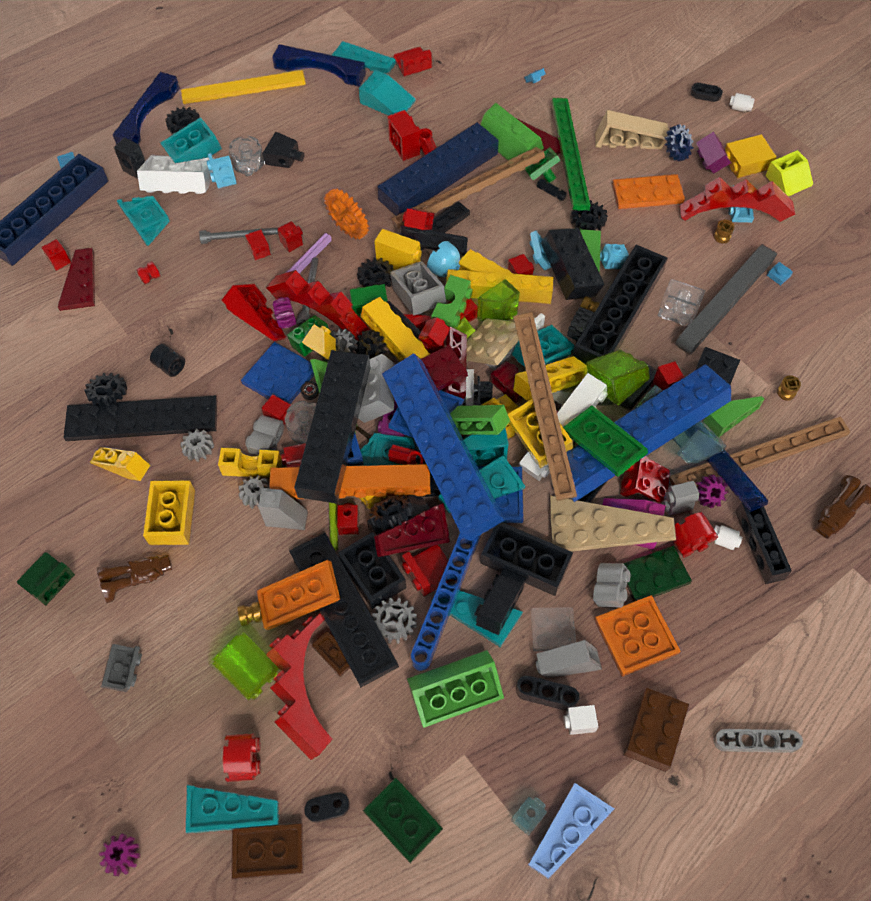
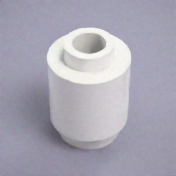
M736 93L735 96L732 95L729 105L734 110L751 112L755 99L749 95Z
M715 525L714 530L718 538L714 544L730 550H734L735 547L739 548L743 538L739 536L740 531L723 525Z

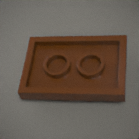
M302 824L233 829V880L303 874Z

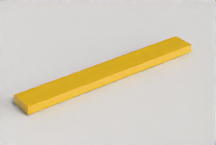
M303 70L181 89L183 104L301 86L306 85Z

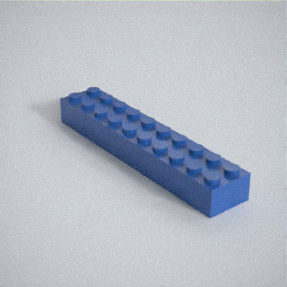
M413 353L382 373L461 535L471 541L505 521L423 361Z
M705 364L614 423L648 449V454H650L731 401V385ZM580 445L567 452L577 497L571 498L573 502H576L616 476Z

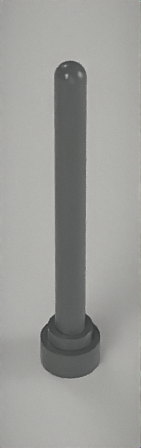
M279 227L261 230L264 235L278 234L277 228ZM260 229L218 233L201 230L199 231L201 244H208V242L217 239L245 237L246 234Z
M317 257L312 258L307 283L315 281L319 262ZM303 305L302 312L297 316L296 323L298 326L311 318L309 314L310 308Z

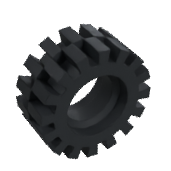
M579 307L568 328L567 337L578 341L594 312Z

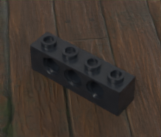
M761 498L741 502L735 513L765 584L785 580L792 570Z

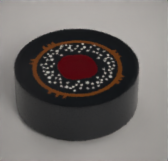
M307 381L302 384L300 390L304 399L314 400L319 396L317 383Z

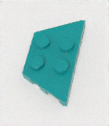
M154 196L132 198V201L123 202L122 199L117 200L119 207L146 246L150 245L170 222L169 217Z
M374 433L369 439V443L360 450L364 466L403 465L389 461V450L393 444L415 450L413 439ZM417 455L416 462L420 464L419 457Z

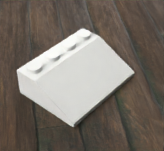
M151 155L137 170L140 190H146L148 193L162 191L163 193L178 191L179 193L195 192L196 194H202L207 191L211 181L210 172L212 170L209 171L206 162L209 160V157L174 163L170 156Z

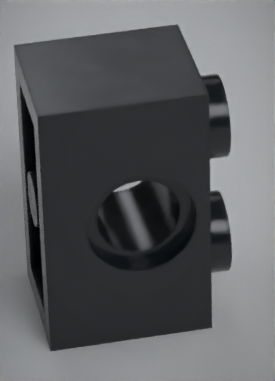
M124 137L114 146V150L122 170L138 179L137 170L144 164L145 159L140 145Z

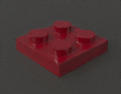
M450 345L421 358L438 391L468 377L467 370Z

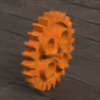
M333 188L325 194L324 203L327 205L325 208L329 211L328 214L331 215V220L336 222V226H339L341 231L344 230L346 235L349 234L350 238L354 237L355 240L357 238L360 240L368 234V220L364 218L366 215L362 213V208L357 206L358 203L353 201V197L349 198L347 192L344 194L343 190L339 191L338 188Z

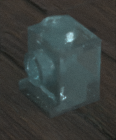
M528 797L511 821L527 836H530L546 815L547 811L544 810L546 805L537 797L534 799ZM527 810H534L535 816L529 817L527 815Z

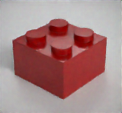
M406 110L389 115V141L402 161L420 155L421 130L419 126L414 124L412 116L408 115Z

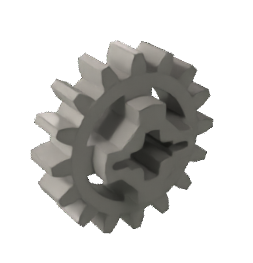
M390 598L389 603L383 600L382 607L376 606L377 613L372 614V618L375 620L384 639L387 637L390 644L393 639H396L397 644L400 643V638L407 641V634L413 635L414 631L412 628L417 627V622L414 621L417 619V614H412L414 607L408 608V601L402 604L400 598L396 602H393V599ZM385 613L386 617H385V619L382 620V623H381V618H382L383 614ZM394 618L395 620H398V622L395 623L394 621H391V619ZM407 618H408V619H409V620H408V624H407V626L404 628V625H403V624H404L405 621H407Z

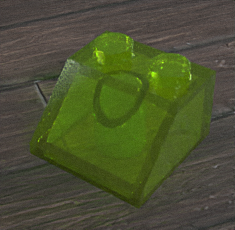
M506 279L478 297L477 319L479 321H484L487 318L507 321L514 319L513 316L518 314L520 292Z

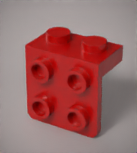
M416 47L393 55L403 76L432 68V53L430 49L423 51L421 47Z
M645 456L624 472L620 494L628 497L641 493L653 501L662 504L665 493L668 490L670 471Z
M435 545L412 557L410 552L403 554L401 566L404 572L413 579L411 581L417 591L420 590L423 597L437 590L449 560L441 548Z

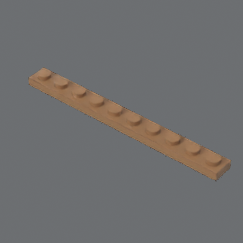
M535 147L413 208L437 213L440 209L449 207L458 200L466 199L472 193L480 192L482 188L488 185H494L497 181L508 178L511 174L522 171L531 164L538 163L541 159L545 158L544 151ZM404 212L391 218L393 225L398 229L405 223L403 222Z
M533 312L513 316L556 501L577 497Z
M840 416L671 475L669 481L672 486L694 481L698 488L696 482H702L701 476L708 477V475L713 474L726 479L848 436L851 431Z

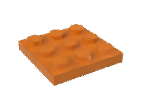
M652 595L599 615L594 619L622 677L678 655L681 652Z

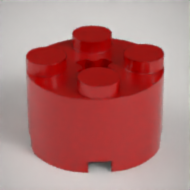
M702 512L684 518L685 522L681 525L679 522L675 524L676 540H673L683 558L690 556L695 550H698V552L706 550L709 547L708 543L718 538L714 528Z
M254 733L226 735L224 740L229 741L228 746H223V772L228 773L229 776L225 778V781L255 780V777L261 774V761L257 760V751H260L261 748L260 737H255Z

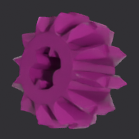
M282 297L273 301V309L279 327L289 328L296 325V318L290 299Z
M710 474L708 477L701 476L702 482H696L700 505L714 508V506H721V500L727 501L724 495L729 493L728 490H725L728 484L723 482L721 477Z
M120 834L119 838L113 835L111 836V844L103 843V846L107 849L106 851H101L99 856L105 857L101 860L100 866H106V873L110 874L113 872V875L118 877L121 871L125 875L129 874L128 866L137 867L133 860L141 856L138 853H134L140 848L139 844H133L135 838L131 836L127 838L125 834ZM121 850L124 852L120 855L121 859H116V857L119 856V851Z

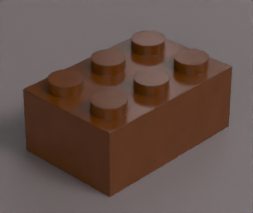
M646 688L642 694L623 755L667 772L672 766L689 704Z

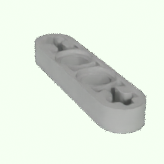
M722 729L714 736V745L717 749L724 752L791 753L797 751L803 744L802 736L794 730ZM725 735L726 739H734L736 735V741H730L726 746L723 741H720V738ZM742 735H748L752 738V746L748 747L742 743ZM765 735L773 737L775 741L773 747H769L764 743L763 737ZM790 736L792 740L796 741L793 746L789 742L780 744L781 740H787Z

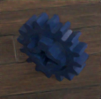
M681 124L670 127V130L666 132L668 136L665 137L667 143H665V146H667L666 152H670L669 157H673V161L677 160L679 162L688 159L689 155H692L690 150L694 148L691 145L694 141L691 139L692 134L688 133L689 128L685 129V125L681 126Z

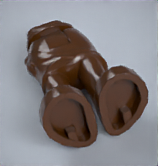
M845 475L840 481L841 492L829 505L823 508L815 531L828 539L832 534H836L843 529L851 518L856 515L855 511L863 503L871 504V487L866 484L863 485L852 501L846 505L845 501L858 489L861 481L854 476Z
M168 555L160 558L159 556H152L136 561H128V564L111 568L105 566L97 567V575L101 582L100 586L105 601L110 603L115 600L117 591L142 583H151L160 576H163L164 572L172 570ZM131 573L129 577L111 581L113 578Z

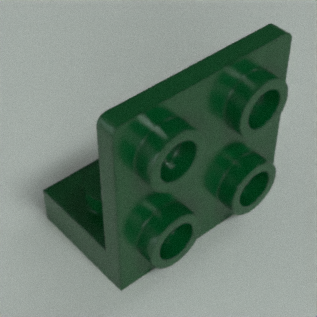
M45 552L17 580V584L46 606L75 574L62 561H57Z

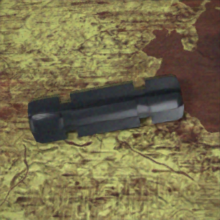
M540 179L537 183L539 189H544L546 193L554 197L557 196V199L564 201L567 196L566 191L562 189L560 191V188L549 182L547 183L544 179Z

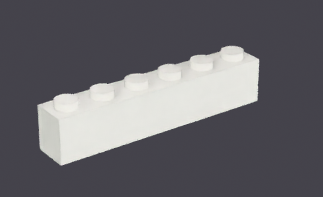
M587 373L557 413L562 427L591 405L596 408L599 402L602 403L608 395L607 385ZM529 452L526 453L519 463L522 470L538 481L542 477L546 478L550 473L548 464L540 469Z

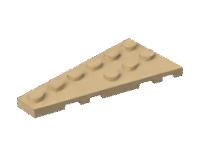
M550 496L552 544L566 550L580 551L676 540L675 523L672 517L582 501L573 502L571 499L556 501V497Z

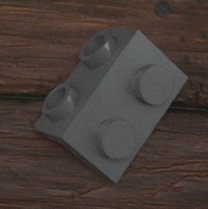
M116 644L111 645L101 683L102 688L127 692L130 687H134L137 674H134L135 666H139L142 653H139V646L131 648Z

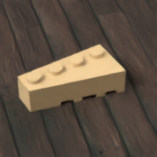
M607 110L595 132L596 147L609 145V148H616V146H626V148L640 146L641 149H662L667 141L665 137L668 136L666 133L668 131V124Z

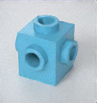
M605 244L600 253V261L605 269H621L629 254L622 244Z

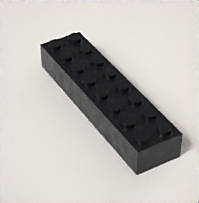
M637 244L634 246L575 344L574 357L606 373L663 274L668 257Z
M331 350L294 487L298 498L338 503L371 368L369 355Z

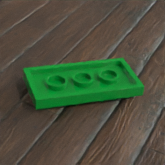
M592 405L563 427L573 441L617 477L648 454V449Z

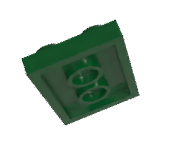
M674 545L624 563L630 571V581L627 582L626 586L634 602L651 595L654 598L689 585L692 582Z
M397 778L363 810L367 817L410 864L443 831L440 824Z

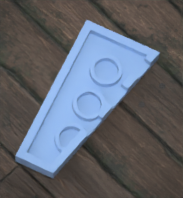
M575 783L528 866L549 879L608 817L614 808Z

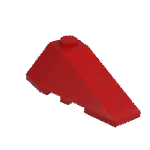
M255 284L233 285L222 299L227 310L271 340H285L286 336L282 328L273 319V311L271 308H267L265 304L267 300Z

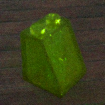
M621 349L586 363L588 373L607 385L608 395L606 398L618 406L650 379L648 365Z
M239 632L208 663L248 701L251 698L255 700L263 692L261 688L266 682L270 684L279 670L244 632Z

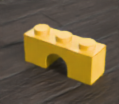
M221 448L218 466L222 476L250 477L251 475L252 477H257L259 475L261 478H270V469L281 468L282 459L280 452L277 450H259V456H247L241 452V449Z

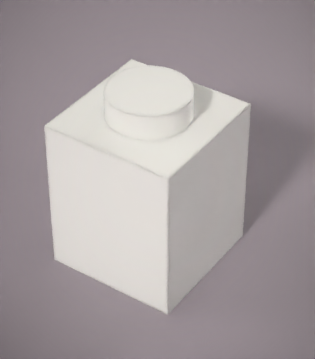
M595 705L568 708L566 715H563L565 729L569 728L570 735L592 733L598 729Z

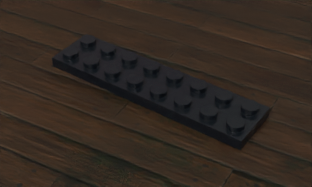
M215 395L117 402L116 404L111 402L109 406L106 403L102 406H99L98 403L95 405H67L63 438L65 441L183 434L188 433V431L194 433L196 428L199 432L203 430L206 432L217 431L218 399Z
M326 533L289 550L299 572L326 560L332 562L340 600L319 610L360 688L397 669L399 665Z

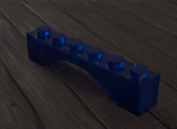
M281 44L278 45L272 56L274 69L288 72L304 68L321 69L338 76L345 84L360 87L366 76L365 62Z
M160 72L154 78L153 82L112 134L116 145L124 137L138 145L140 144L141 126L146 116L158 105L173 99L179 91L180 86L177 76Z

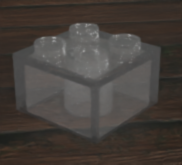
M670 279L658 316L683 326H689L697 315L706 290Z

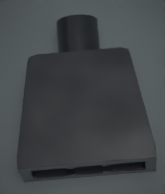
M276 131L263 151L265 165L290 168L295 160L302 162L305 156L304 152L299 151L296 140Z

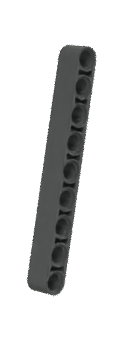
M761 244L682 332L675 345L692 354L771 265L777 256V252Z

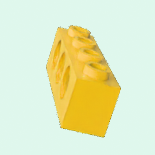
M574 356L545 365L552 393L580 384L587 375L588 366ZM526 371L515 374L514 391L529 401L532 399L527 373Z

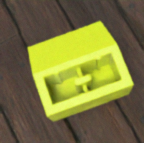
M798 150L771 161L766 173V177L773 181L787 196H791L813 185L808 160Z

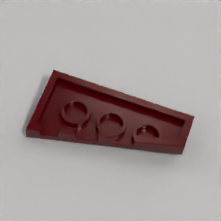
M93 248L77 249L74 251L57 306L59 311L95 306Z
M439 503L409 518L407 521H403L401 525L397 524L394 528H389L375 535L377 557L449 543L444 503Z

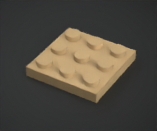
M490 318L484 320L482 325L467 341V361L497 366L519 340L515 322Z

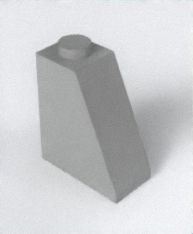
M262 488L258 507L267 527L305 530L308 511L283 490Z
M586 640L537 653V670L546 678L602 669L597 648Z

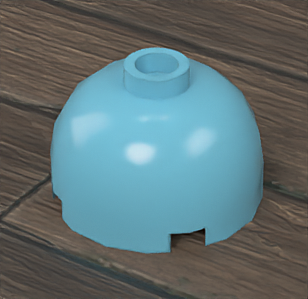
M444 241L438 245L440 249L437 252L433 251L427 262V267L438 277H447L448 269L459 270L460 268L458 264L460 261L459 251L450 242Z

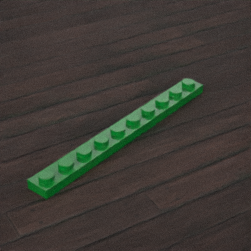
M552 98L551 104L572 210H589L590 200L568 98Z

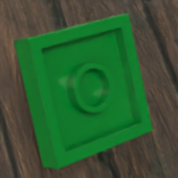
M551 147L544 151L545 158L525 168V171L532 180H535L542 174L549 183L556 179V175L551 170V167L561 160Z

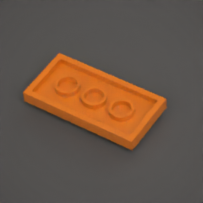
M678 174L614 179L612 182L618 209L682 204L685 200Z
M329 560L257 590L263 626L266 630L273 629L340 600L332 562Z

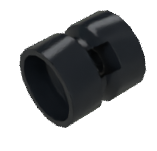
M166 344L158 345L151 352L150 362L170 377L178 375L185 366V358L174 352Z

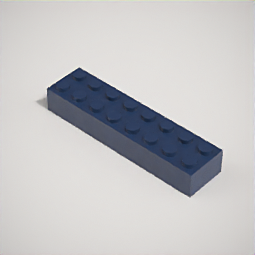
M477 122L378 185V200L397 216L407 211V208H413L431 199L498 155L499 140Z
M81 154L76 155L0 220V258L13 266L108 182L103 167Z

